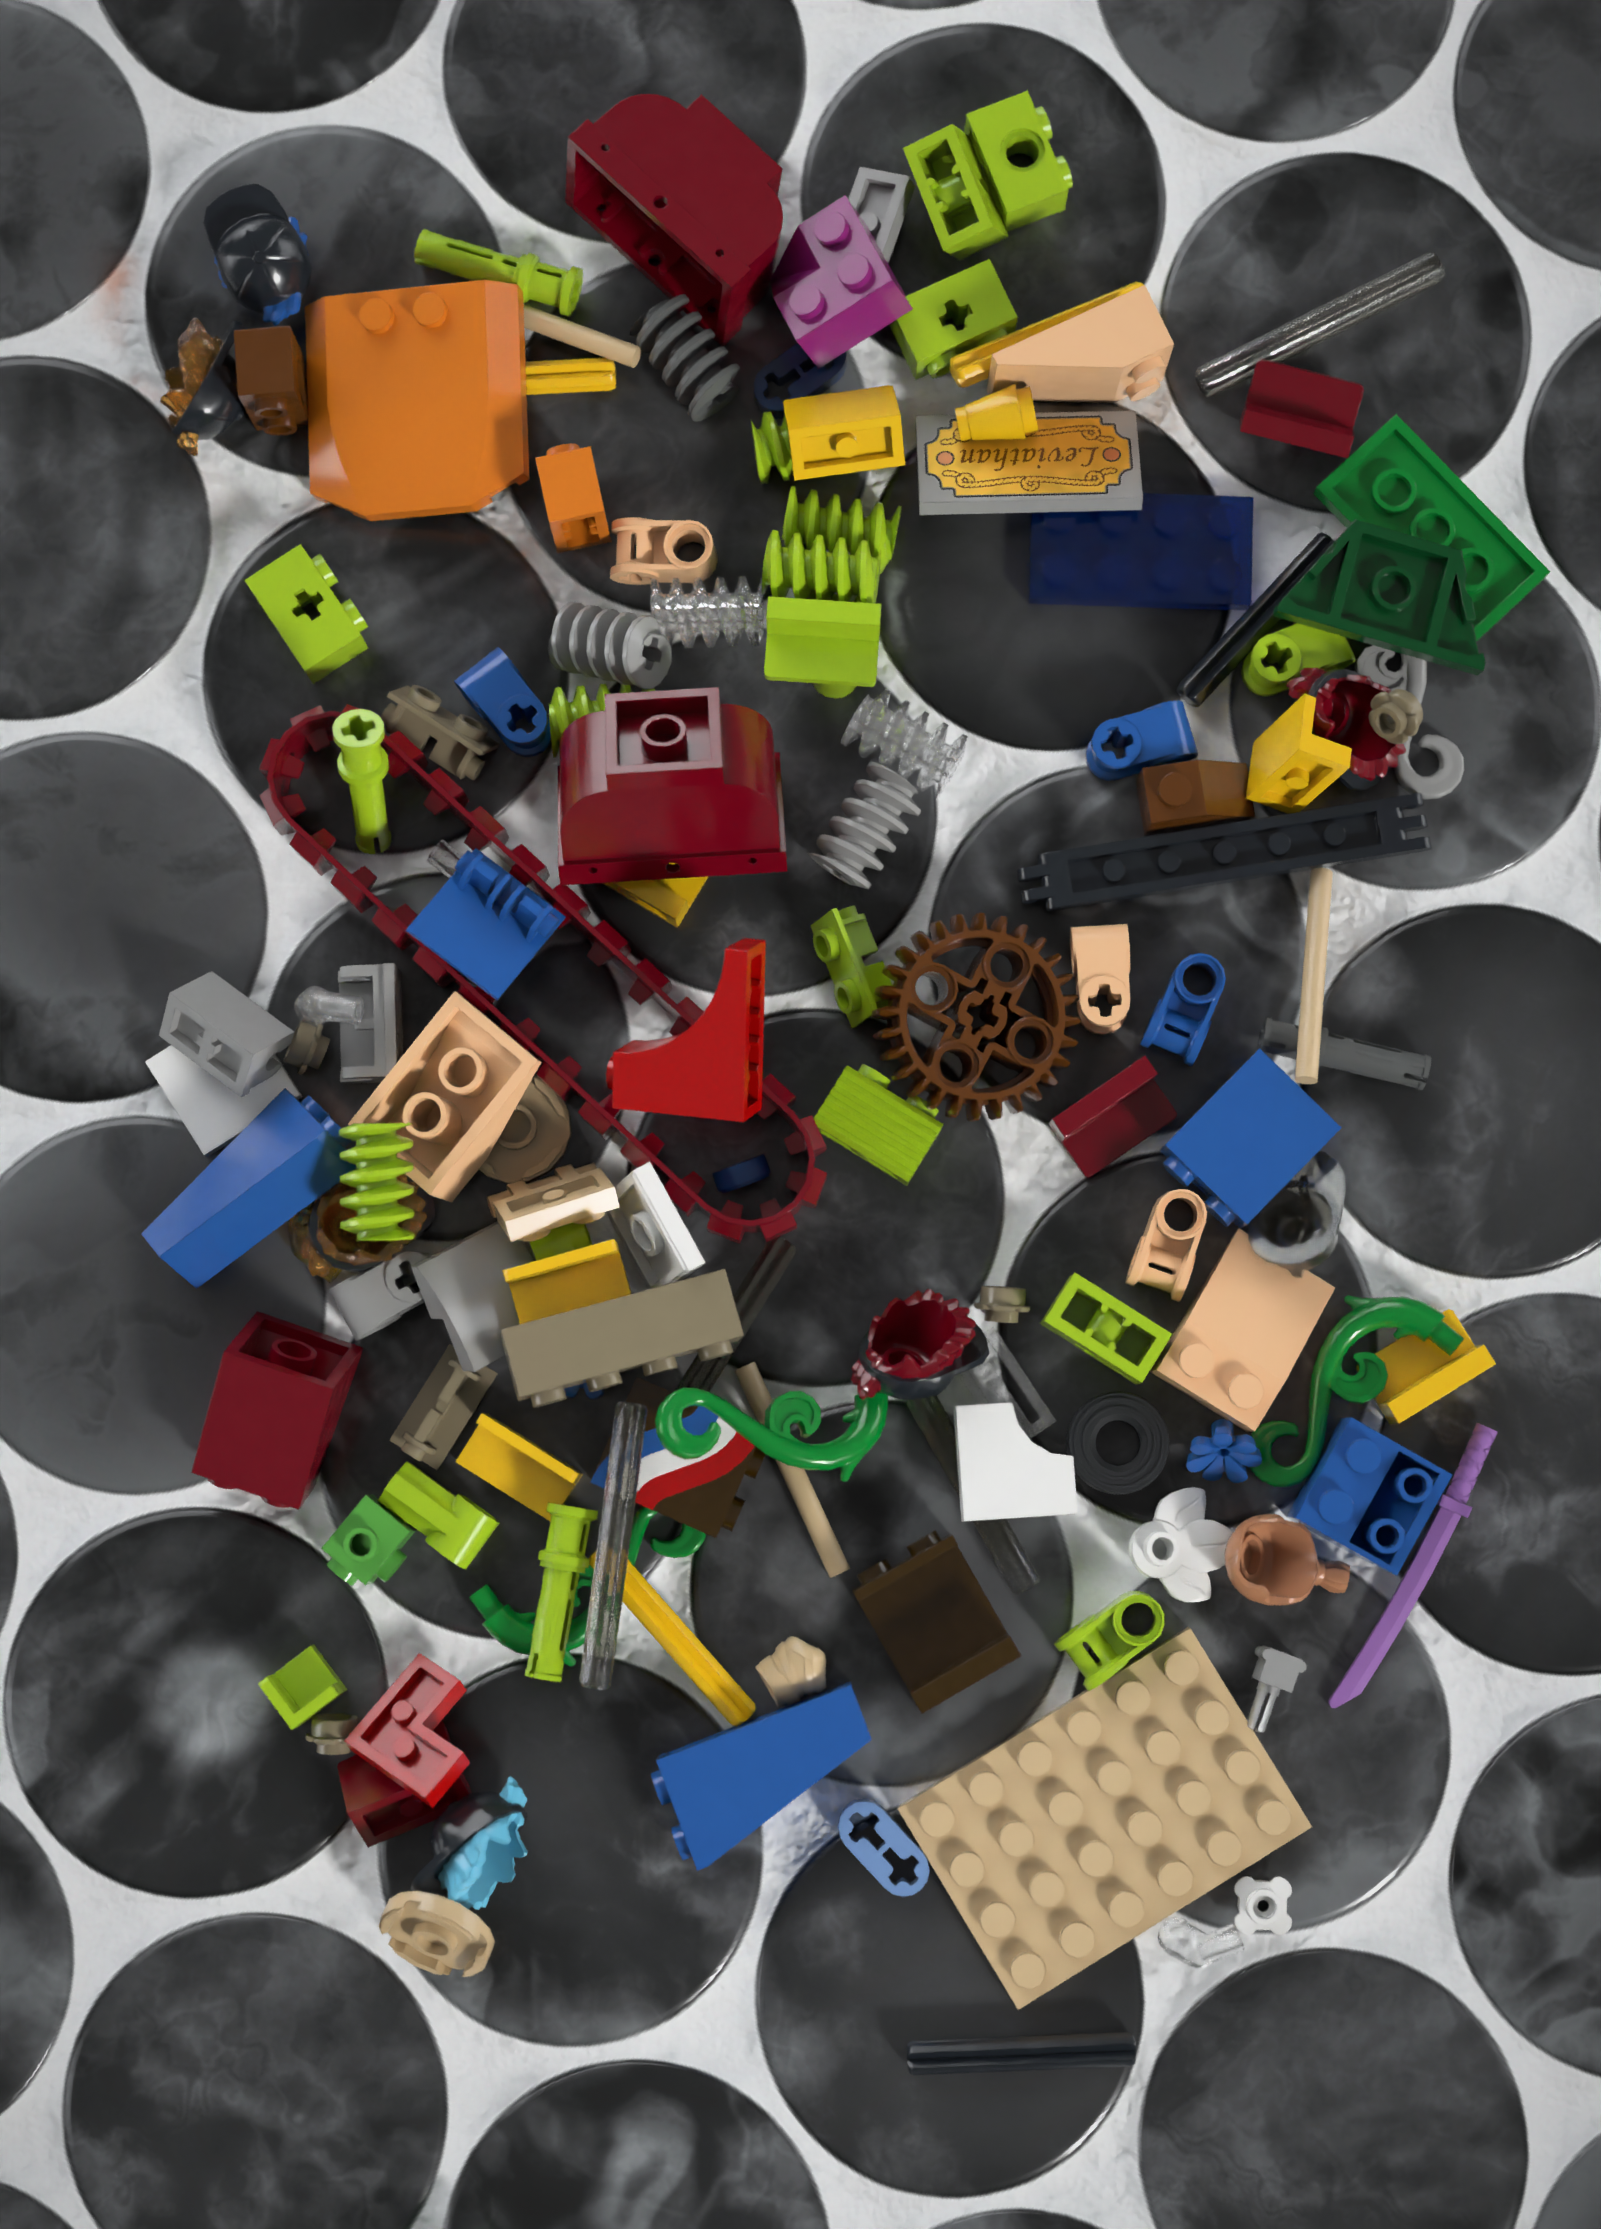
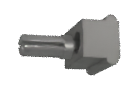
M1263 1645L1255 1649L1258 1660L1252 1678L1258 1680L1259 1683L1247 1719V1726L1252 1730L1255 1728L1256 1732H1265L1280 1690L1292 1693L1299 1672L1302 1673L1307 1668L1302 1659Z

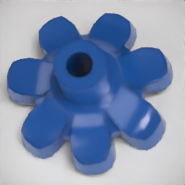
M1219 1419L1211 1424V1438L1197 1436L1192 1439L1191 1453L1188 1454L1186 1468L1190 1472L1203 1470L1202 1477L1209 1481L1219 1480L1223 1472H1226L1231 1482L1241 1483L1248 1478L1245 1466H1259L1262 1463V1457L1252 1436L1248 1434L1234 1435L1233 1423L1226 1419Z

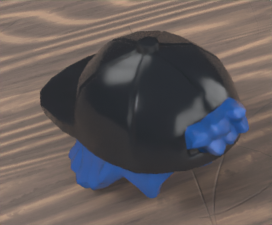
M243 184L226 190L206 207L203 222L209 244L215 255L214 263L219 268V279L223 281L221 285L229 290L237 303L249 310L264 314V322L278 325L284 318L287 319L290 315L299 312L301 299L309 286L312 267L306 248L308 237L304 232L300 233L298 220L295 217H287L272 191L259 184Z

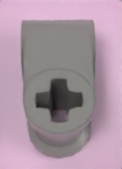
M412 1251L398 1254L376 1267L362 1271L344 1280L329 1290L356 1341L398 1320L401 1317L400 1315L425 1303L420 1290L417 1287H405L403 1279L409 1275L407 1267L409 1263L413 1266L430 1257V1254Z

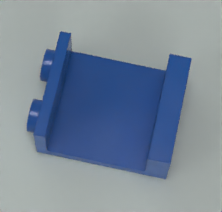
M1258 1049L1160 1149L1167 1157L1162 1165L1183 1186L1187 1187L1191 1182L1208 1197L1204 1201L1206 1209L1220 1223L1228 1227L1234 1222L1239 1228H1242L1280 1192L1342 1127L1261 1049Z

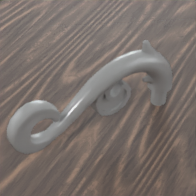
M1374 645L1362 651L1355 662V672L1370 676L1373 682L1384 685L1391 691L1395 689L1406 690L1412 693L1420 704L1422 703L1426 687L1427 661L1400 653V670L1392 672L1387 670L1385 662L1395 655L1394 651ZM1427 734L1422 736L1418 742L1419 747L1428 748L1437 755L1439 766L1436 773L1430 776H1420L1413 770L1408 759L1412 736H1408V740L1403 743L1406 752L1397 756L1398 766L1394 768L1400 786L1409 794L1422 793L1424 800L1438 799L1451 793L1461 782L1464 772V757L1458 746L1449 739L1439 735Z

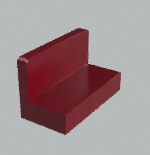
M1259 359L1255 366L1240 420V432L1348 458L1354 440L1353 428L1364 393V387L1357 382Z
M1143 1056L1061 1112L1048 1124L1084 1177H1092L1177 1117L1176 1110L1155 1082L1154 1078L1158 1073L1146 1056Z
M441 1721L433 1732L451 1743L447 1728ZM358 1755L345 1759L337 1765L347 1814L368 1848L438 1819L452 1802L458 1801L472 1793L470 1785L462 1773L432 1808Z

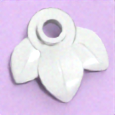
M1196 1487L1183 1488L1169 1493L1162 1498L1155 1510L1153 1521L1139 1526L1134 1531L1129 1543V1554L1135 1568L1147 1577L1159 1578L1168 1594L1183 1602H1201L1211 1598V1583L1207 1572L1219 1569L1225 1565V1548L1228 1539L1233 1533L1228 1527L1219 1522L1205 1520L1206 1494L1204 1489ZM1156 1539H1161L1166 1545V1554L1161 1560L1155 1557L1152 1550Z

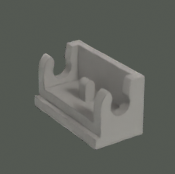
M395 963L342 966L340 971H338L341 1051L340 1082L342 1084L381 1083L403 1056L401 971Z
M210 971L169 993L159 1036L237 1095L243 1097L249 1094L251 1088L269 1079L281 1068L282 1064L271 1057L292 1043L294 1031L213 971Z

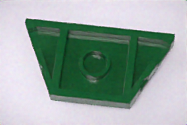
M1357 519L1343 531L1278 603L1272 615L1477 676L1484 671L1486 664L1484 653L1479 654L1473 622L1476 620L1472 597L1469 596L1465 588L1467 573L1462 550Z

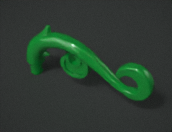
M1347 1295L1344 1297V1302L1353 1310L1344 1315L1328 1333L1318 1351L1312 1370L1308 1437L1304 1455L1293 1466L1285 1467L1278 1464L1271 1452L1273 1443L1283 1436L1297 1438L1300 1433L1298 1426L1294 1423L1270 1421L1258 1426L1256 1431H1253L1250 1435L1254 1438L1256 1447L1259 1448L1262 1457V1463L1257 1467H1250L1251 1471L1260 1481L1273 1487H1291L1302 1483L1311 1474L1321 1456L1332 1391L1349 1403L1363 1404L1375 1399L1385 1388L1388 1379L1386 1366L1374 1353L1359 1352L1354 1354L1353 1359L1359 1366V1371L1355 1375H1347L1342 1371V1363L1349 1349L1360 1338L1372 1331L1381 1328H1397L1393 1334L1395 1338L1400 1339L1409 1335H1416L1423 1342L1430 1339L1451 1356L1463 1342L1464 1338L1443 1322L1446 1316L1420 1300L1404 1296L1362 1298Z
M693 1387L680 1388L669 1394L659 1405L655 1418L656 1434L662 1446L672 1455L685 1460L700 1458L718 1442L721 1427L717 1422H711L705 1433L692 1435L683 1427L681 1417L686 1407L702 1406L717 1415L767 1456L786 1465L806 1470H832L840 1467L841 1481L847 1482L854 1468L881 1436L886 1424L888 1395L878 1391L874 1397H866L864 1400L855 1395V1408L842 1418L843 1422L851 1423L848 1429L832 1441L822 1444L803 1443L790 1434V1425L795 1423L800 1429V1436L803 1438L809 1437L820 1425L821 1409L812 1396L802 1391H789L774 1398L765 1410L763 1425L725 1399L711 1392Z
M641 1506L633 1517L620 1547V1551L634 1567L648 1523L658 1513L644 1506ZM682 1523V1530L679 1536L668 1541H662L653 1537L650 1539V1547L661 1556L683 1558L700 1548L705 1541L706 1534ZM590 1564L589 1568L585 1569V1573L579 1574L574 1607H578L581 1603L578 1598V1589L582 1586L590 1587L594 1592V1598L580 1615L571 1620L564 1656V1664L570 1667L575 1665L576 1660L569 1651L582 1646L596 1636L613 1618L622 1602ZM488 1584L469 1597L486 1620L482 1623V1626L493 1638L516 1653L530 1655L534 1624L531 1622L536 1618L534 1612L517 1613L509 1603L503 1606Z

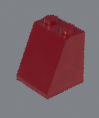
M257 1311L223 1352L191 1473L207 1478L211 1484L219 1488H237L260 1496L269 1505L280 1508L292 1507L299 1510L316 1485L363 1347Z

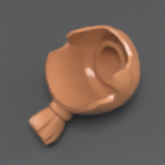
M1263 1514L1247 1518L1231 1534L1225 1548V1566L1230 1582L1247 1599L1264 1605H1291L1298 1603L1308 1597L1314 1585H1320L1332 1593H1345L1348 1586L1350 1565L1341 1561L1324 1562L1321 1559H1317L1315 1544L1307 1527L1301 1523L1284 1520L1283 1517L1277 1514Z

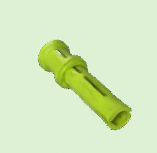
M426 229L421 231L414 252V262L421 266L436 268L474 281L491 280L518 284L523 291L524 304L529 300H534L557 307L561 315L568 317L573 314L581 293L583 283L582 268L573 266L570 270L542 263L539 261V256L532 253L523 254L518 258L468 242L448 238Z
M354 709L342 713L335 720L332 726L333 738L337 746L341 748L337 759L338 772L342 779L349 783L356 831V846L360 851L372 855L376 854L374 838L378 837L381 853L387 850L392 842L391 832L388 827L382 781L388 772L389 762L388 754L381 747L385 736L383 720L378 714L370 710Z
M548 1502L546 1511L551 1514L546 1549L539 1551L538 1555L540 1566L544 1567L543 1582L525 1676L561 1682L576 1587L578 1586L579 1574L585 1573V1569L589 1568L590 1559L585 1556L590 1524L591 1521L597 1520L598 1511Z

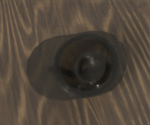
M1319 1151L1250 1221L1248 1240L1255 1254L1269 1263L1277 1264L1283 1269L1289 1270L1295 1278H1302L1305 1270L1322 1265L1331 1257L1338 1243V1231L1346 1195V1177L1337 1160L1326 1152Z

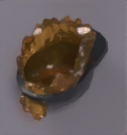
M193 318L186 331L181 333L178 339L179 367L170 368L165 371L164 380L169 385L170 390L160 398V403L175 414V416L170 414L168 420L172 427L171 432L177 436V446L180 449H186L187 453L193 456L198 455V440L211 439L223 433L236 419L240 420L245 413L242 409L243 404L238 397L236 360L229 355L234 343V330H240L242 325L241 322L236 320L232 321L220 340L218 336H210L201 321Z
M406 1174L397 1176L398 1181L414 1186L413 1194L397 1200L398 1204L414 1209V1216L398 1223V1227L414 1232V1239L360 1241L356 1240L357 1234L340 1228V1222L357 1216V1211L340 1205V1199L356 1193V1188L341 1182L337 1183L317 1199L309 1218L308 1234L304 1238L300 1250L302 1258H308L309 1273L313 1277L318 1275L324 1278L327 1277L332 1267L351 1272H362L391 1260L393 1255L403 1250V1247L415 1241L431 1228L436 1215L433 1197Z

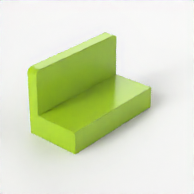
M768 596L764 677L767 680L873 687L876 684L881 604Z

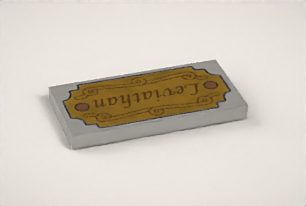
M1136 411L1035 413L1038 431L1025 433L1026 439H970L965 441L960 439L956 415L916 416L915 435L919 515L1142 510L1143 491Z

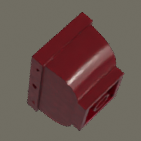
M702 94L687 108L662 95H633L615 104L596 122L592 123L586 119L568 136L565 203L667 297L672 299L678 295L686 294L689 302L683 311L687 315L698 311L702 316L698 325L703 330L712 329L715 333L713 339L719 345H726L741 330L743 318L761 301L771 286L770 280L775 269L783 224V210L778 198L783 168ZM650 259H657L660 261V265L651 266L648 261Z
M719 687L605 694V711L582 716L573 721L564 730L560 739V765H557L558 871L560 885L787 872L780 752H774L773 730L770 723L757 711L741 705L720 704Z

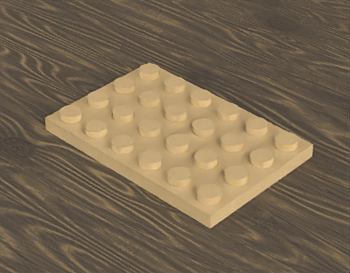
M1189 1627L1125 1665L1098 1687L1091 1691H1083L897 1806L898 1811L1018 2010L1312 1828V1825L1258 1737L1247 1726V1719Z

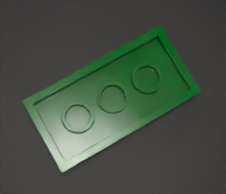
M1397 414L1322 481L1313 493L1346 528L1357 519L1462 550L1467 573L1465 588L1469 596L1472 597L1476 620L1473 622L1476 641L1484 636L1550 573L1545 565Z

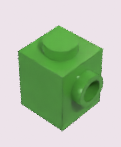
M368 1494L363 1497L321 1549L332 1557L326 1565L349 1585L353 1586L357 1580L361 1581L364 1585L372 1584L377 1577L383 1582H387L407 1558V1555L401 1551V1548L416 1530L385 1508L383 1504L378 1502V1498L374 1494Z

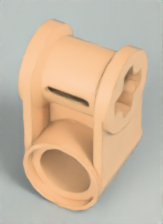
M638 517L620 518L612 521L611 532L617 536L616 565L610 569V579L615 582L631 585H646L655 582L693 584L709 578L716 569L718 559L712 535L707 527L700 522L692 520H652ZM696 542L705 547L702 556L695 561L685 562L676 557L680 547L686 543Z
M1127 924L1070 927L1072 974L1075 977L1076 995L1079 996L1077 1001L1078 1017L1081 1018V1024L1084 1028L1094 1034L1107 1035L1114 1033L1126 1020L1131 1000ZM1097 995H1107L1108 1003L1118 1004L1112 1007L1110 1016H1100L1098 1007H1090L1095 1004Z
M1177 1189L1167 1192L1157 1199L1152 1207L1144 1234L1141 1236L1135 1249L1125 1284L1134 1286L1137 1282L1169 1292L1171 1300L1181 1301L1193 1270L1196 1258L1195 1252L1206 1224L1207 1210L1205 1203L1199 1195L1190 1190ZM1174 1199L1187 1202L1194 1214L1192 1224L1183 1232L1173 1230L1165 1222V1208ZM1149 1263L1172 1271V1274L1151 1268Z

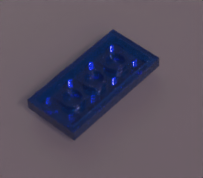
M1143 493L1142 510L1031 513L1028 604L1248 610L1252 599L1253 497Z

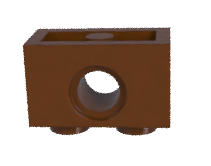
M278 326L234 330L238 397L256 430H264V433L269 435L282 436L295 433L297 427L308 426L307 364L291 327Z

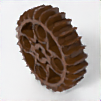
M979 912L972 917L970 928L967 926L964 915L956 914L950 919V932L942 920H937L929 926L932 940L922 931L915 932L911 935L910 939L917 951L914 952L906 946L897 948L894 954L903 964V967L893 964L885 966L882 973L894 981L893 986H879L874 992L875 995L888 1000V1006L873 1010L872 1017L887 1020L888 1027L875 1033L873 1038L875 1040H890L892 1048L880 1056V1060L891 1061L898 1059L901 1064L892 1074L891 1079L896 1081L910 1076L913 1082L909 1086L906 1095L911 1098L919 1095L924 1090L927 1091L929 1094L926 1099V1108L929 1110L937 1108L942 1100L946 1101L945 1117L950 1119L959 1115L962 1105L965 1106L966 1117L970 1122L978 1121L981 1118L983 1106H985L989 1119H1000L1003 1116L1002 1102H1004L1012 1114L1023 1111L1024 1108L1020 1095L1022 1094L1032 1103L1040 1101L1043 1096L1036 1083L1038 1082L1046 1088L1056 1086L1058 1080L1049 1070L1050 1067L1064 1069L1071 1064L1067 1058L1058 1053L1059 1049L1075 1047L1078 1044V1040L1064 1034V1029L1081 1022L1080 1017L1065 1014V1007L1078 1001L1079 996L1076 994L1063 995L1060 988L1070 981L1073 975L1065 973L1055 976L1052 968L1060 961L1061 955L1055 954L1043 959L1039 953L1047 940L1044 937H1040L1029 944L1025 943L1024 939L1028 930L1027 925L1022 924L1016 927L1010 934L1006 933L1008 920L1006 916L996 918L989 929L987 928L986 913ZM970 946L981 947L973 958L965 976L933 961L938 956L953 949ZM995 953L1004 955L1012 965V975L1008 982L998 980L991 971L990 962ZM920 976L931 978L938 987L939 995L934 1005L923 1003L916 994L915 986ZM1030 976L1036 984L1042 999L1044 1019L1016 1005ZM975 987L974 991L956 999L958 992H964ZM980 1005L982 1009L979 1017L986 1024L973 1029L971 1027L973 1017L967 1013V1010ZM947 1009L946 1015L940 1013ZM907 1013L937 1029L922 1059L918 1055L910 1037ZM1019 1029L1028 1031L1035 1039L1036 1049L1030 1059L1022 1057L1015 1048L1014 1039ZM996 1036L994 1042H990L977 1047L979 1043L992 1039ZM945 1052L955 1054L962 1063L961 1077L957 1082L947 1080L940 1071V1059ZM988 1058L1008 1069L1019 1072L1014 1078L998 1086L972 1088L980 1077Z

